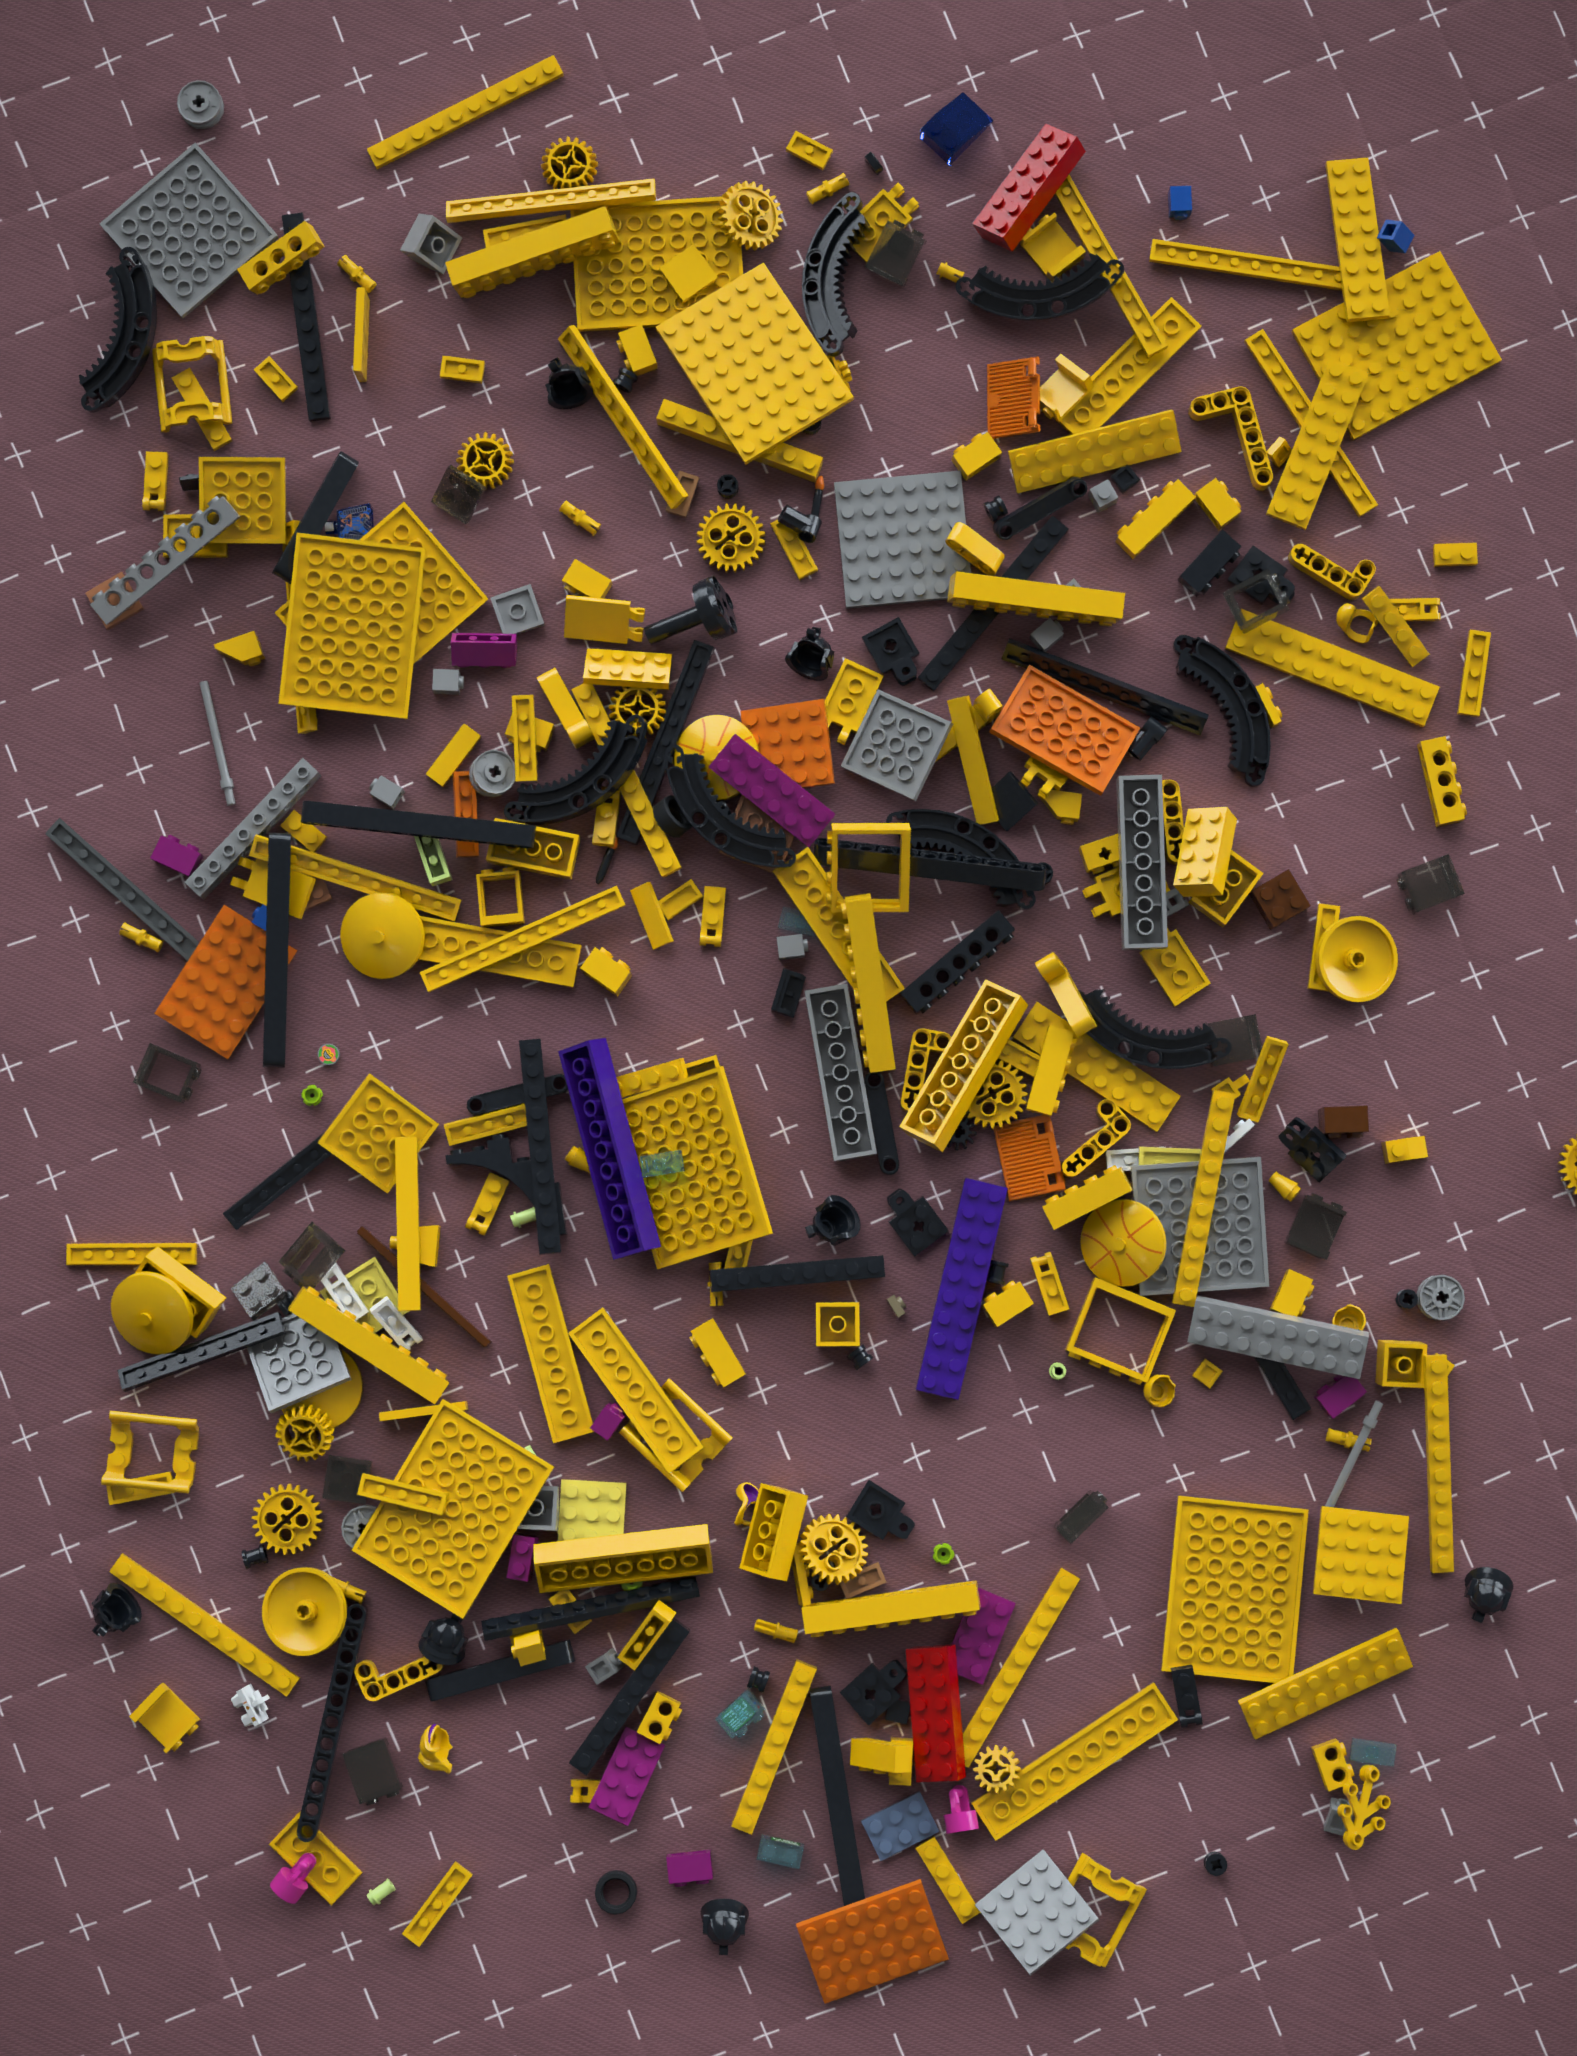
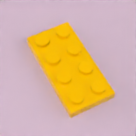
M587 648L583 684L669 690L672 654Z

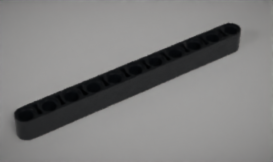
M303 801L301 823L308 825L531 849L534 848L536 826L314 801Z
M269 833L263 1067L285 1068L291 833Z
M827 838L816 839L814 842L815 858L820 865L831 867V864H827V851H831V844H827ZM838 840V868L899 875L900 847ZM910 848V876L1030 891L1045 889L1047 868L1042 864Z
M355 1603L347 1609L346 1623L341 1633L297 1827V1836L303 1842H310L317 1836L368 1614L367 1608L359 1603ZM354 1607L362 1610L363 1615L361 1619H354L352 1617L351 1611ZM349 1629L357 1631L358 1637L355 1641H350L347 1638L346 1633ZM344 1651L352 1653L353 1659L351 1662L346 1663L342 1660L341 1656ZM343 1672L348 1676L346 1684H340L337 1681L338 1673ZM334 1694L342 1696V1705L336 1706L332 1703V1696ZM329 1716L337 1718V1727L331 1728L328 1726L327 1718ZM324 1738H330L333 1741L332 1749H325L322 1746ZM318 1760H325L328 1763L326 1771L318 1769ZM318 1781L322 1783L323 1791L321 1793L313 1791V1782ZM308 1804H316L318 1813L315 1815L309 1814L307 1811ZM303 1826H311L313 1828V1835L310 1837L305 1836L302 1833Z
M831 1685L811 1688L809 1692L843 1903L846 1906L865 1899L832 1690Z

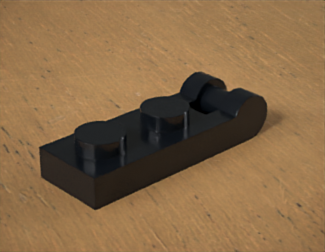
M1192 1664L1171 1668L1181 1728L1195 1723L1196 1725H1203ZM1194 1710V1715L1186 1716L1185 1711Z

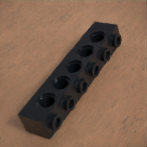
M999 910L996 911L900 992V996L916 1014L920 1011L922 1014L932 1007L931 1001L936 997L940 1000L949 992L947 988L950 985L954 984L957 986L965 979L963 974L968 970L971 972L976 970L981 965L979 961L985 956L990 958L998 951L996 947L1001 942L1004 945L1014 937L1012 933L1015 931V928ZM988 931H994L997 934V940L993 942L988 941L985 934ZM971 945H978L981 948V953L979 955H972L969 947ZM957 958L962 959L965 963L964 968L956 969L953 966V960ZM944 972L948 975V981L940 983L936 975ZM929 986L932 989V994L929 997L922 996L920 993L921 987Z

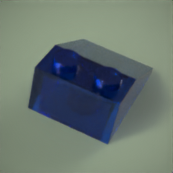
M962 92L938 111L920 129V138L948 165H951L993 122V119Z

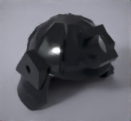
M558 357L550 361L551 363L548 366L552 372L549 376V383L545 384L549 405L557 409H572L588 402L593 395V388L589 384L591 381L584 368L567 363L562 365Z
M818 627L807 628L806 636L799 642H794L791 651L785 657V661L794 672L802 677L814 681H823L828 677V668L832 669L835 651L831 650L830 644L820 637L821 628Z
M830 1195L824 1200L823 1204L815 1208L817 1213L813 1217V1225L805 1227L809 1239L818 1235L820 1240L830 1242L831 1245L836 1246L855 1237L859 1233L861 1225L858 1213L849 1201L838 1195Z
M1480 1567L1471 1570L1466 1575L1464 1597L1469 1598L1470 1606L1475 1609L1471 1619L1482 1623L1485 1615H1492L1497 1611L1503 1612L1506 1610L1513 1591V1582L1507 1574L1495 1568Z
M110 1583L105 1591L102 1590L91 1603L94 1607V1620L97 1623L92 1632L98 1637L100 1635L104 1637L107 1632H115L119 1629L124 1632L130 1625H135L141 1621L142 1613L137 1600L128 1589L118 1583Z
M453 1613L451 1618L444 1617L430 1620L418 1643L419 1650L423 1656L432 1662L442 1665H454L461 1662L465 1657V1647L469 1639L464 1636V1628L461 1625L463 1619Z
M725 1898L711 1900L702 1906L703 1935H708L713 1944L719 1945V1955H728V1945H734L740 1936H745V1924L749 1917L748 1908L739 1901Z

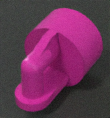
M963 1785L954 1786L949 1791L952 1814L943 1815L946 1834L979 1829L976 1810H971L967 1788Z
M304 1853L292 1869L282 1867L270 1883L273 1892L284 1901L296 1904L308 1888V1884L304 1879L316 1865L315 1856L311 1853Z

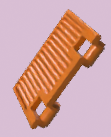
M1039 356L987 364L988 433L993 439L1040 432V425L1037 424V415H1040V375L1036 373V365L1040 364ZM1026 366H1028V375H1027V376H1026Z
M1040 1115L1012 1121L1011 1125L1003 1123L1002 1129L999 1125H995L994 1134L1005 1185L1008 1188L1009 1202L1066 1189L1051 1117ZM1039 1123L1044 1124L1045 1133L1043 1134L1038 1133L1037 1124ZM1054 1173L1057 1184L1050 1185L1048 1174Z

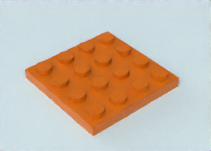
M825 699L740 711L741 722L753 734L759 753L801 787L811 788L835 784Z

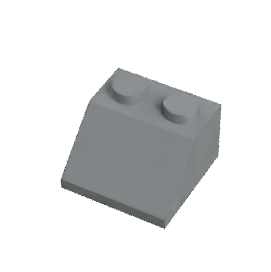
M419 213L400 251L415 262L444 275L447 269L445 262L452 259L462 237L433 215Z
M542 1487L517 1530L558 1531L559 1487Z

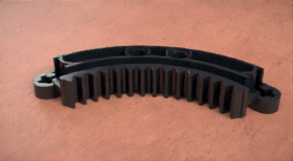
M854 192L843 196L825 216L810 243L803 268L802 297L805 314L816 339L826 353L832 357L840 355L844 350L843 342L849 336L853 339L858 331L850 320V316L847 314V309L844 306L846 303L843 300L844 293L841 291L844 289V286L841 282H844L845 279L842 274H846L844 267L849 265L846 259H851L852 257L849 251L856 250L853 244H860L857 238H864V230L870 232L871 229L866 218L860 213L863 202L859 195ZM852 200L856 204L855 206H852L849 204V202ZM842 207H844L845 210H847V212H848L847 214H845V212H844V210L842 209ZM821 259L818 264H814L816 260ZM817 287L815 292L810 293L813 288ZM832 342L837 346L835 349L830 346Z
M132 247L123 248L119 254L121 264L115 268L111 266L106 272V275L110 278L109 282L114 286L111 289L116 293L113 298L118 301L114 306L119 310L114 312V315L119 319L113 320V323L118 327L112 328L116 335L109 336L113 343L106 344L109 351L101 352L104 359L97 358L99 365L92 364V372L86 369V377L81 374L79 375V383L86 391L81 398V405L90 413L98 412L105 406H112L128 391L143 370L154 342L157 323L154 285L147 265L144 264L137 250ZM127 253L134 255L132 259L137 264L133 267L130 261L125 260L128 258ZM148 319V325L145 328H141V322ZM140 348V355L133 357V351ZM98 392L100 393V396L105 400L102 402V400L98 399L94 402V407H91L90 405L87 406V404H89V398H92L94 400L99 398V396L96 394Z
M1090 253V262L1084 259L1085 266L1077 265L1078 272H1074L1071 269L1070 277L1062 274V280L1060 281L1056 276L1054 283L1047 279L1046 285L1039 280L1037 286L1033 281H1030L1029 286H1027L1026 281L1022 280L1019 285L1017 279H1014L1011 283L1009 277H1006L1004 281L1001 274L995 277L996 272L992 270L988 273L989 268L984 266L978 269L972 279L968 277L960 278L956 282L955 288L959 295L972 304L998 316L1026 321L1048 320L1075 313L1100 299L1116 285L1115 283L1123 276L1125 268L1119 260L1113 259L1106 263L1097 254ZM1119 264L1118 269L1120 273H1114L1110 277L1115 279L1112 284L1107 278L1101 277L1104 272H1106L1107 276L1111 272L1110 265L1115 266ZM969 281V287L973 291H975V286L981 290L975 292L972 300H970L967 296L972 294L966 290L961 292L962 286L960 284L962 282L967 283ZM1057 301H1061L1064 305L1060 313H1055L1052 309L1053 304ZM1024 306H1033L1034 312L1031 316H1024Z
M1179 635L1173 643L1175 653L1180 655L1176 665L1177 674L1179 675L1182 671H1185V678L1191 674L1193 682L1197 679L1200 680L1198 686L1207 685L1205 692L1213 691L1210 696L1211 698L1218 697L1216 705L1223 704L1220 711H1227L1223 718L1230 719L1226 726L1232 727L1228 734L1233 735L1229 740L1230 743H1233L1230 747V751L1233 753L1229 756V759L1232 761L1228 763L1227 767L1231 771L1245 773L1244 779L1247 785L1251 787L1259 786L1265 779L1266 770L1269 765L1271 744L1267 714L1256 687L1239 664L1217 646L1200 637L1195 639L1187 635ZM1182 640H1185L1186 645L1191 647L1193 643L1197 644L1192 654H1190L1191 648L1185 647L1184 650H1180V645L1177 642L1181 643ZM1240 678L1243 680L1244 686L1236 687L1233 680ZM1253 704L1257 706L1258 713H1250L1248 705ZM1255 766H1264V769L1262 770L1261 768H1259L1257 773V776L1260 777V779H1257L1255 782H1252V777H1250L1249 774L1254 773L1256 768Z
M632 715L627 719L626 723L615 720L607 722V725L611 727V730L604 731L608 738L601 739L604 746H597L600 752L592 753L595 759L588 758V766L582 764V771L574 770L575 776L568 774V780L561 777L560 782L553 780L552 784L545 782V785L537 784V786L533 784L528 786L521 783L517 789L519 793L518 802H509L505 806V817L514 822L530 825L553 824L576 818L601 805L625 783L639 762L647 743L645 738L647 721L640 715ZM637 720L641 723V727L636 729V734L640 735L639 738L629 735L630 732L635 734V728L632 724L636 723ZM608 780V788L602 790V783ZM583 797L584 804L578 808L577 801ZM516 806L517 810L524 812V816L520 814H515L513 817V814H511L510 811L511 809H515Z
M678 745L667 747L665 750L666 771L675 800L684 816L705 840L725 854L756 866L788 868L794 865L796 855L793 850L786 848V838L782 829L779 830L778 834H775L774 828H771L769 833H767L766 827L758 831L757 824L750 828L749 821L744 825L742 824V817L735 820L736 813L728 815L730 809L728 807L722 809L723 801L716 803L719 798L718 795L711 796L714 789L707 788L710 785L709 780H703L708 776L707 772H701L705 769V764L699 763L704 760V756L698 753L684 754L683 749ZM672 749H676L678 753H681L677 757V764L682 762L683 769L678 766L668 767V762L673 764L672 757H668V753H672ZM696 813H702L705 816L702 824H695L693 822V816ZM717 834H725L727 842L723 845H718L715 842ZM771 851H779L777 856H784V852H788L793 859L789 860V864H784V860H777L779 865H773L774 854Z
M910 809L893 812L886 819V823L892 822L893 817L901 820L904 819L902 814L907 815L906 820L911 829L910 845L912 849H916L917 845H919L921 850H924L925 846L928 845L929 850L932 851L933 847L937 846L938 852L945 848L946 853L953 851L954 854L1019 861L1010 848L994 833L982 825L954 813L931 809ZM964 823L969 827V831L967 833H960L957 830V826ZM991 839L994 841L995 847L987 849L984 847L983 841ZM990 886L989 888L990 891L996 890L993 894V898H999L996 906L1006 907L1016 903L1020 909L1029 910L1036 902L1034 891H1025L1026 896L1032 899L1029 901V905L1026 906L1024 902H1020L1023 898L1022 889Z
M1096 989L1088 994L1078 990L1097 1027L1087 1033L1108 1051L1133 1063L1161 1069H1183L1211 1063L1227 1056L1232 1050L1231 1041L1226 1037L1217 1038L1213 1027L1207 1022L1203 1023V1029L1199 1025L1195 1026L1194 1031L1191 1027L1187 1028L1186 1034L1183 1029H1179L1177 1034L1175 1029L1170 1030L1169 1034L1166 1029H1162L1159 1033L1158 1027L1151 1031L1150 1025L1142 1029V1022L1134 1025V1018L1127 1021L1128 1014L1120 1016L1122 1009L1114 1010L1115 1002L1108 1004L1110 996L1103 997L1105 989ZM1219 1041H1221L1223 1044L1227 1043L1228 1047L1225 1048L1226 1052L1223 1053V1051L1220 1050L1214 1053L1218 1056L1214 1059L1212 1051L1206 1047L1212 1044V1049H1214L1219 1046ZM1121 1042H1127L1130 1045L1128 1053L1121 1052L1119 1047ZM1151 1051L1159 1054V1061L1157 1063H1152L1149 1060L1148 1055Z

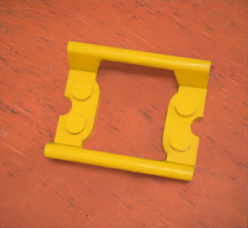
M202 336L190 338L189 343L186 345L179 344L178 340L157 343L156 348L152 349L161 432H169L171 426L187 425L193 417L198 418L201 423L219 421L225 425L232 424L223 340ZM205 355H211L218 366L222 404L200 399L179 402L167 409L163 377L164 360H169L172 363L201 360Z
M669 1378L661 1388L671 1402L674 1399H679L711 1429L712 1435L700 1441L705 1448L685 1462L679 1471H673L669 1474L656 1455L640 1441L641 1434L631 1420L619 1433L683 1492L702 1472V1461L706 1458L713 1460L733 1437Z
M110 1411L109 1420L112 1423L110 1441L115 1444V1451L108 1454L107 1469L102 1476L101 1485L189 1494L190 1487L193 1485L196 1462L191 1460L190 1454L193 1450L198 1449L199 1440L197 1419ZM130 1422L170 1425L181 1430L180 1435L175 1441L172 1466L176 1473L175 1479L165 1483L124 1478L125 1469L131 1461L133 1433L130 1430Z
M1081 1853L1068 1878L1072 1886L1074 1887L1079 1876H1083L1091 1880L1096 1889L1119 1901H1129L1126 1912L1109 1943L1104 1948L1100 1946L1094 1937L1085 1932L1066 1947L1068 1950L1074 1946L1080 1949V1957L1099 1967H1106L1147 1889L1141 1885L1134 1884L1124 1877L1118 1880L1112 1879L1110 1876L1111 1870L1095 1862L1088 1855Z

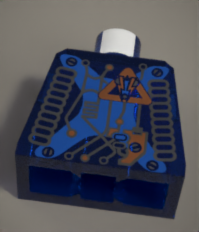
M367 503L337 510V521H327L325 523L326 534H338V538L361 539L374 527L372 505Z

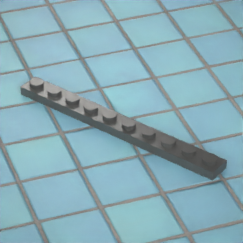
M59 818L45 834L188 961L200 942Z

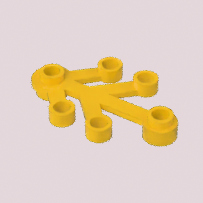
M1363 1765L1360 1769L1359 1776L1364 1782L1360 1800L1358 1801L1356 1796L1358 1792L1357 1785L1347 1782L1343 1786V1793L1347 1796L1350 1805L1340 1804L1337 1809V1813L1342 1818L1346 1828L1343 1835L1344 1844L1352 1850L1360 1849L1364 1843V1837L1374 1830L1381 1831L1384 1829L1385 1820L1374 1816L1369 1824L1364 1827L1362 1825L1364 1820L1380 1808H1389L1391 1804L1388 1796L1379 1795L1374 1802L1368 1805L1373 1783L1380 1776L1379 1770L1373 1765ZM1352 1812L1355 1816L1354 1824L1351 1820Z

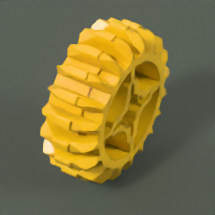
M567 136V142H563L559 138L558 145L552 142V149L546 148L545 153L547 155L542 156V161L545 163L541 164V169L545 170L542 173L543 177L548 178L546 180L547 184H553L554 190L559 187L564 189L588 186L587 181L590 183L594 182L592 176L597 175V170L595 169L598 167V162L595 161L597 157L595 153H592L593 149L591 146L586 147L585 141L579 144V139L576 137L571 142L570 137ZM568 152L566 156H559L562 153ZM576 153L585 158L587 165H582V162L576 160ZM571 161H572V162H573V165H570V168H568V171H567L566 166H569V164H570ZM553 166H557L558 169L563 171V178L554 173ZM576 174H579V175H580L579 177H577V178H575V179H571V177H572L573 175H576Z
M487 432L483 434V438H480V435L476 433V440L473 441L469 437V445L462 443L465 451L458 450V455L461 457L457 458L456 462L461 465L457 469L459 472H463L461 474L462 479L468 478L466 481L468 485L474 482L475 489H478L480 484H482L483 490L487 489L488 484H490L491 489H495V482L501 486L503 484L501 478L509 479L505 472L512 473L513 471L509 466L514 464V460L510 459L513 453L512 451H507L510 448L508 444L502 445L504 442L503 438H499L496 441V434H492L489 439ZM489 446L495 448L496 450L492 449L491 451L485 452L480 447ZM475 452L477 459L468 468L469 457ZM502 455V464L496 472L493 465L498 460L497 457ZM481 456L486 458V460L488 459L490 468L487 464L484 465V462L482 464ZM486 471L490 476H478L474 473Z
M622 686L623 693L616 690L615 694L619 698L611 697V701L616 705H609V710L615 711L609 714L610 718H617L615 721L626 723L622 719L620 712H625V714H630L631 716L636 715L634 710H631L636 709L639 700L640 708H643V710H640L637 715L644 717L654 714L652 719L647 722L649 734H654L652 727L659 730L660 726L656 722L664 721V718L659 715H665L666 710L660 708L666 706L665 701H659L663 698L661 693L655 695L657 689L652 688L649 691L650 688L630 687L627 689V687ZM636 694L632 703L621 705L628 696ZM642 694L648 696L654 702L655 708L642 703ZM638 720L636 723H633L632 725L635 728V734H633V736L635 737L638 736L636 734L637 727H641V725L639 726L640 723L638 722Z
M304 1403L299 1408L294 1405L291 1410L286 1409L284 1415H281L278 1419L279 1423L276 1425V1430L278 1431L275 1437L280 1438L277 1442L278 1445H284L282 1452H290L289 1458L296 1455L297 1461L304 1457L307 1462L310 1460V1457L316 1460L319 1455H325L326 1450L330 1449L331 1442L334 1440L332 1435L334 1428L330 1427L332 1420H325L328 1416L327 1413L320 1414L321 1408H317L315 1411L312 1404L308 1408L305 1407ZM289 1424L293 1427L292 1430L295 1433L293 1438L289 1432ZM317 1427L321 1434V1441H319L318 1435L315 1433Z

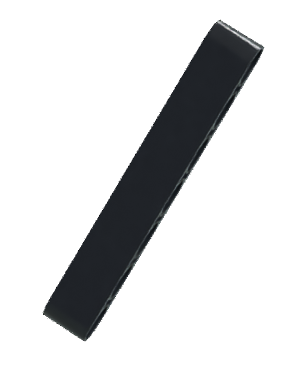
M342 451L339 452L273 569L272 574L291 584L296 534H320L356 470L359 461Z
M569 1639L544 1646L546 1660L525 1666H520L518 1658L514 1659L513 1655L426 1679L425 1683L430 1702L572 1663L576 1660L571 1641Z

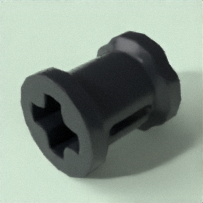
M991 1260V1269L986 1281L1005 1285L1003 1280L1005 1270L1009 1264Z
M1404 1289L1397 1293L1395 1301L1399 1307L1410 1309L1416 1306L1418 1296L1415 1291ZM1404 1294L1411 1296V1299L1408 1300L1410 1304L1403 1303Z
M263 1544L253 1550H242V1558L246 1569L262 1562L264 1564L268 1563L267 1551Z
M818 1574L811 1577L812 1586L817 1591H825L830 1586L827 1582H824L822 1587L819 1586V1583H815V1580L818 1579Z

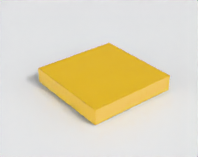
M694 244L659 267L660 272L683 303L718 280L717 275Z

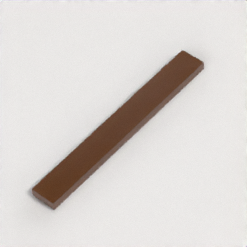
M361 1226L357 1234L397 1269V1255L367 1228ZM420 1277V1290L483 1347H488L492 1341Z

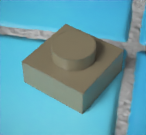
M893 1295L886 1299L897 1318L905 1314L903 1309L906 1308V1305L900 1296L896 1298Z

